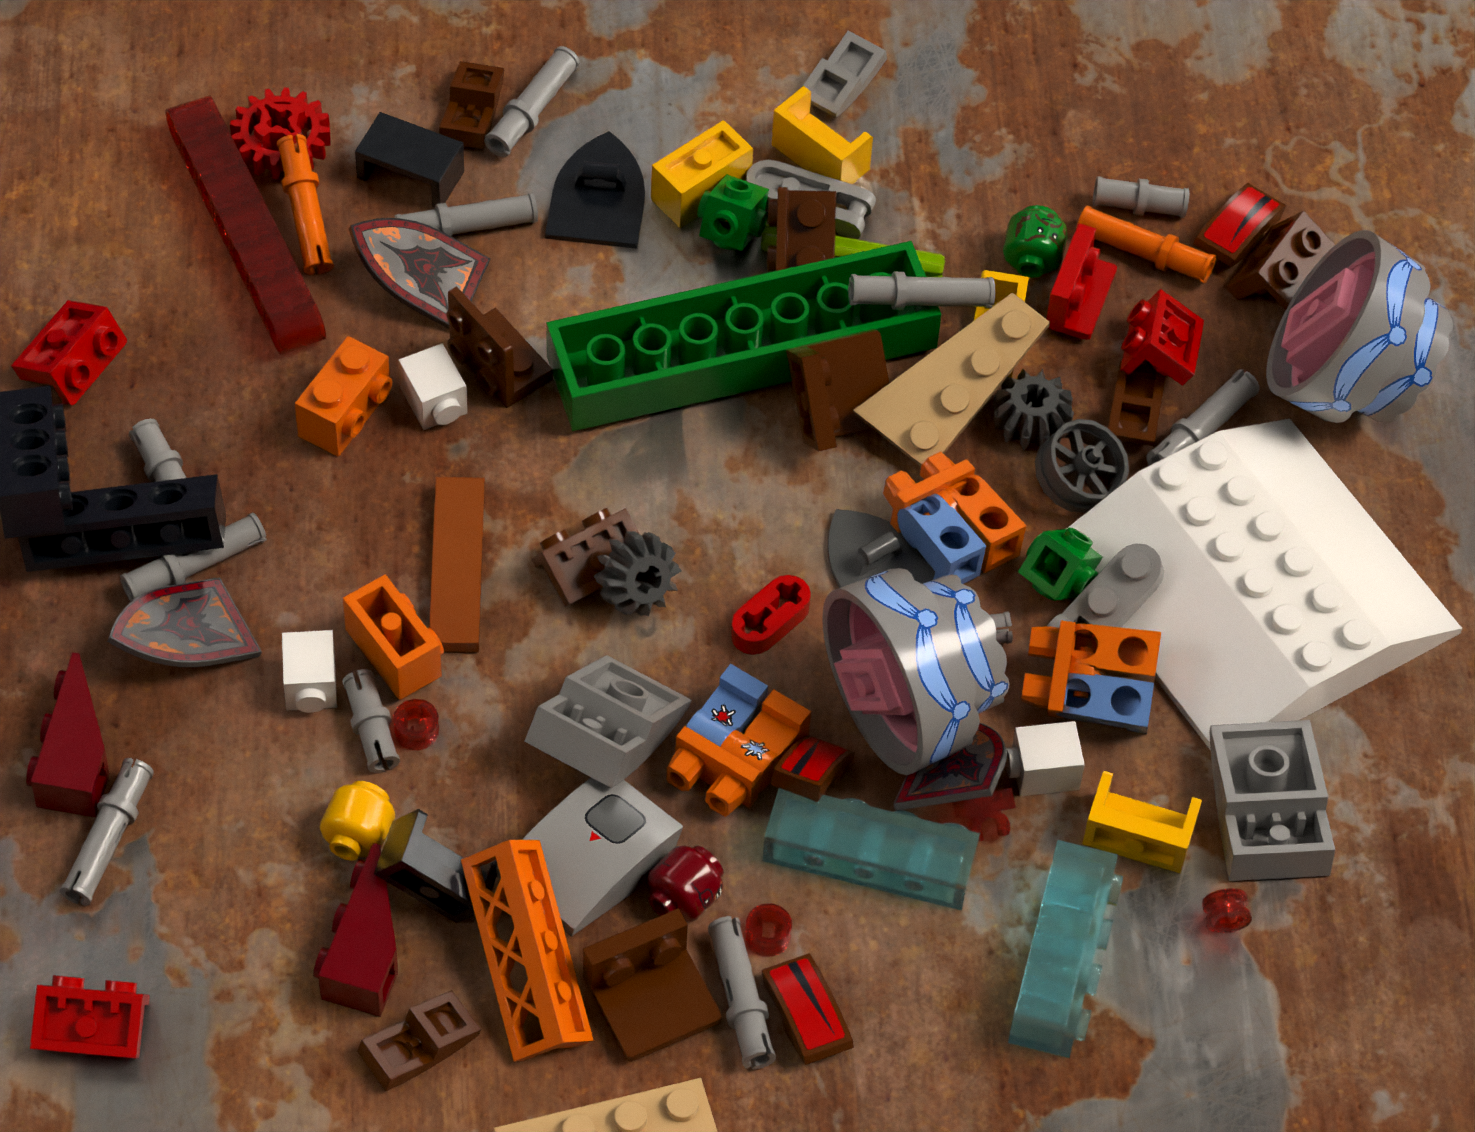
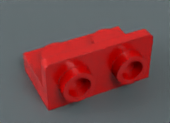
M1078 223L1050 293L1046 319L1050 322L1048 329L1089 340L1092 337L1115 278L1117 266L1099 259L1100 249L1093 247L1097 228Z
M1160 288L1148 301L1140 300L1127 317L1129 329L1121 346V349L1124 351L1121 370L1129 375L1146 359L1158 373L1171 377L1183 386L1195 375L1204 320Z
M67 300L14 361L11 367L19 379L52 385L64 404L75 405L126 345L127 338L107 307Z
M53 975L52 986L37 985L30 1049L139 1058L145 1005H149L150 995L136 993L137 983L105 980V990L84 989L85 978Z

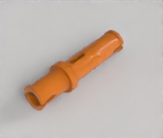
M296 134L297 143L294 144L293 136L287 135L277 141V149H279L285 176L281 180L282 189L285 194L289 195L304 264V273L314 275V266H317L318 274H323L332 270L334 263L331 260L316 191L319 185L318 174L312 172L306 137Z
M1088 205L1079 217L1078 223L1097 228L1095 240L1154 262L1155 268L1161 271H1166L1169 268L1200 280L1202 283H1206L1214 268L1216 255L1208 254L1179 242V237L1168 234L1164 237L1130 222L1095 210Z

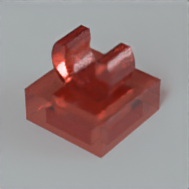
M995 788L992 796L952 802L956 818H970L968 834L973 841H984L981 826L988 818L996 823L998 836L1009 835L1010 822L1007 816L1000 811L1016 808L1012 788Z

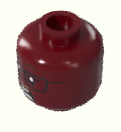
M677 846L673 848L650 871L647 877V885L651 893L648 900L651 907L659 916L679 908L686 922L697 920L723 892L724 886L721 877L724 872L721 864L713 854L701 846H694L693 848Z

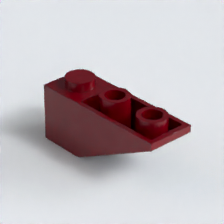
M72 652L66 671L60 670L57 674L54 685V699L57 701L53 713H46L44 715L40 730V741L43 745L39 757L32 756L26 774V784L32 787L36 807L96 818L99 811L97 804L104 794L110 773L80 654Z
M373 843L366 861L359 859L354 867L350 881V889H353L348 904L340 903L336 910L332 924V933H335L330 948H321L315 962L313 976L319 979L321 1000L381 1017L398 975V961L387 884L385 880L374 874L381 855V845Z

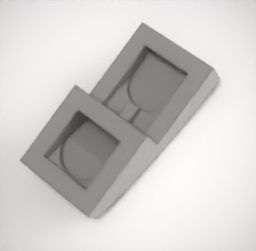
M848 30L829 59L822 58L803 86L811 91V104L837 118L857 99L887 60L886 50Z

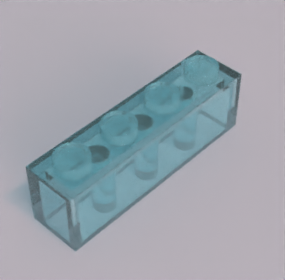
M779 788L764 836L762 861L962 910L976 859L980 833L969 831L966 827L956 823L940 824L920 819L908 811L898 810L891 812L871 807L867 803L855 798L839 799L822 795L820 800L815 802Z
M1057 840L1012 1020L1008 1043L1070 1058L1074 1039L1085 1041L1092 1010L1083 1009L1082 1004L1085 993L1096 995L1102 965L1092 962L1096 949L1105 951L1107 949L1113 920L1103 918L1106 904L1117 906L1124 877L1114 874L1118 854Z

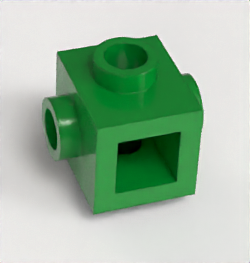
M726 174L711 192L706 190L700 200L697 217L702 218L699 236L712 240L720 248L742 251L754 237L760 238L765 229L768 219V211H765L769 189Z
M1074 528L1043 531L1029 546L1026 553L1027 558L1018 570V573L1032 582V587L1039 594L1050 600L1057 601L1075 598L1099 574L1095 569L1103 556L1091 548L1093 542L1089 537Z

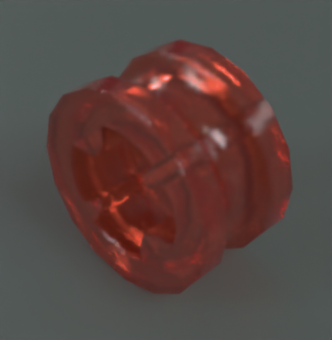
M423 699L407 700L397 707L394 712L393 724L394 734L399 744L409 750L418 751L433 745L439 737V715L437 709L430 702ZM418 718V722L421 724L424 719L425 729L415 731L414 726H411L409 730L408 721Z
M1234 888L1221 889L1203 898L1202 908L1208 914L1205 918L1207 929L1215 933H1231L1247 927L1252 921V915L1250 910L1246 908L1249 902L1246 892Z
M761 904L754 907L746 919L745 941L753 952L765 957L783 953L791 941L792 918L784 908L776 904ZM770 922L775 924L774 937L767 938L762 936L763 923Z

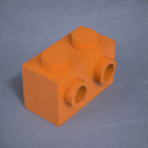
M347 336L295 402L298 437L339 457L351 440L360 433L365 422L379 404L387 398L391 390L393 381L390 378L389 356Z
M386 574L343 597L345 630L399 701L442 677L441 655L444 654V648L439 637L431 628H427L417 616L409 598L397 590Z

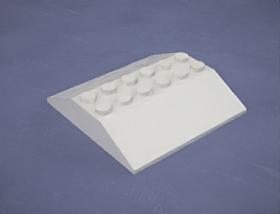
M1290 419L1217 431L1138 471L1069 526L1089 537L1093 542L1091 548L1103 556L1095 569L1098 573L1102 571L1119 551L1128 545L1136 543L1146 544L1153 548L1160 556L1164 568L1161 584L1121 628L1161 632L1155 679L1209 749L1210 725L1299 721L1459 635L1462 631V627Z

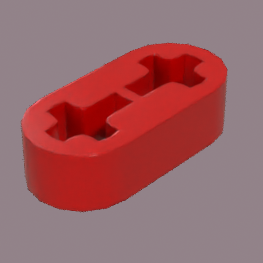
M779 576L735 612L732 619L731 638L735 647L746 654H762L800 624L809 613L811 592L808 584L797 576ZM780 596L786 599L795 596L797 597V604L795 605L793 602L787 601L779 607ZM763 622L762 634L755 630L748 634L745 633V625L755 628Z

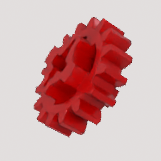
M287 87L283 88L280 96H274L270 89H265L264 99L259 100L257 97L250 95L248 97L249 108L237 106L235 109L236 120L230 121L233 153H239L242 166L253 163L254 174L260 175L265 169L271 170L272 179H278L280 172L283 171L279 149H277V141L287 135L293 136L294 144L297 143L296 134L306 137L312 170L314 169L313 158L325 159V146H331L328 113H322L319 100L308 104L307 92L302 91L295 98L290 96V91ZM309 130H311V132H310V134H309V136H308V138H307V132H308Z

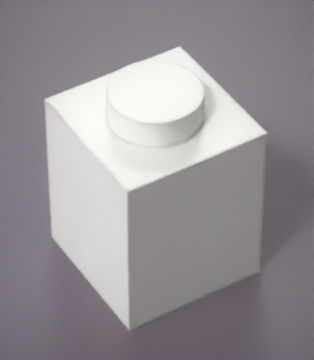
M443 343L399 359L400 388L423 430L436 425L452 423L460 416L467 414L466 384Z
M333 630L282 633L283 683L286 710H300L313 713L324 708H337Z
M1075 721L1015 727L1012 747L1006 748L1007 760L1005 766L1008 778H1016L1020 796L1076 791L1080 789L1085 764Z

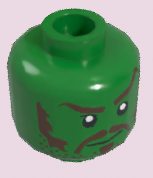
M1033 205L1024 208L1012 215L1007 225L1003 246L1004 259L1019 274L1025 277L1037 278L1043 274L1051 273L1059 268L1063 260L1068 235L1066 224L1054 210L1048 207Z

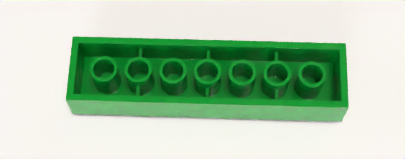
M912 241L546 322L547 359L550 367L553 369V376L572 431L790 382L792 379L786 349L875 329L881 333L885 360L937 348L942 315L938 306L905 305L903 310H893L891 305H850L848 284L851 274L861 276H892L894 271L905 272L907 277H926Z

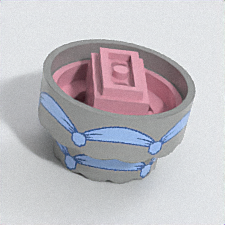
M1369 230L1352 233L1333 246L1304 279L1290 301L1276 330L1269 351L1266 369L1267 384L1271 392L1326 422H1344L1350 418L1353 412L1358 411L1377 422L1390 423L1395 419L1396 415L1410 410L1416 402L1417 395L1426 390L1433 382L1437 364L1444 359L1448 352V334L1453 329V321L1449 315V310L1428 297L1431 285L1429 277L1425 272V266Z
M897 568L889 569L837 588L827 595L822 618L824 640L831 669L852 719L876 755L894 771L910 775L972 745V738L976 734L980 723L979 713L1003 703L1005 700L1004 696L1010 686L1009 679L1005 675L1007 666L1005 651L996 641L994 621L980 607L977 593L971 587L961 584V579L957 575H944L921 584L914 580L908 570Z

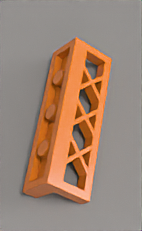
M507 840L461 859L513 1061H525L556 1048L579 1047L594 1041L540 840ZM497 860L501 879L494 893L486 888L481 866ZM502 910L511 915L514 924V930L509 943L499 938L496 927ZM515 961L525 966L528 977L522 994L513 989L509 976ZM528 1012H531L539 1018L544 1039L528 1045L523 1025Z

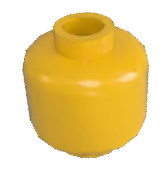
M355 781L352 784H346L335 790L320 823V831L323 838L330 844L329 848L332 853L342 859L354 861L358 857H367L373 843L381 845L382 848L396 814L393 805L389 802L388 794L382 788L370 782Z

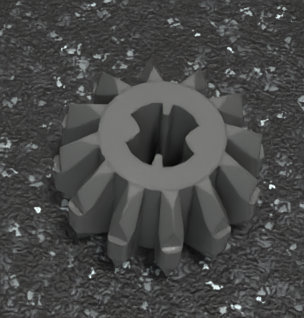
M1022 369L1017 379L1007 377L1001 384V390H997V394L993 398L992 408L994 409L993 422L995 429L1004 430L1003 436L1006 443L1016 439L1020 440L1023 451L1030 443H1036L1040 447L1063 424L1073 421L1074 412L1072 411L1073 398L1071 391L1062 389L1063 384L1060 377L1051 380L1045 379L1043 369L1036 376H1030Z
M626 531L623 543L617 539H609L612 552L609 556H597L599 562L605 566V569L594 575L596 582L603 586L599 593L602 595V598L609 604H614L615 609L625 615H631L635 611L641 616H649L652 604L657 607H666L663 595L666 591H678L676 584L671 581V578L682 571L679 565L672 561L676 554L673 548L664 542L662 543L660 537L650 532H644L640 535L635 531Z

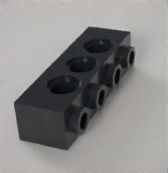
M51 386L0 392V515L5 539L65 531L64 511L73 510L63 403L53 404Z
M218 474L71 492L73 510L64 511L65 531L18 537L26 572L224 548L226 511Z

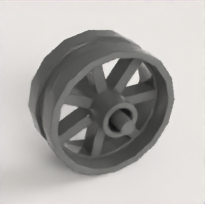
M1076 419L1063 424L1039 447L1035 459L1036 477L1043 492L1056 505L1070 512L1087 513L1126 482L1129 473L1128 456L1121 441L1109 428L1093 420ZM1069 438L1072 451L1058 443V439ZM1056 457L1066 464L1063 467H1059ZM1097 475L1108 477L1107 489ZM1084 481L1086 482L1090 490L1093 492V494L1082 491Z

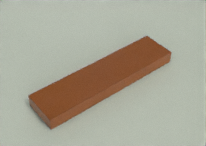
M436 477L429 628L439 637L444 652H479L485 478Z

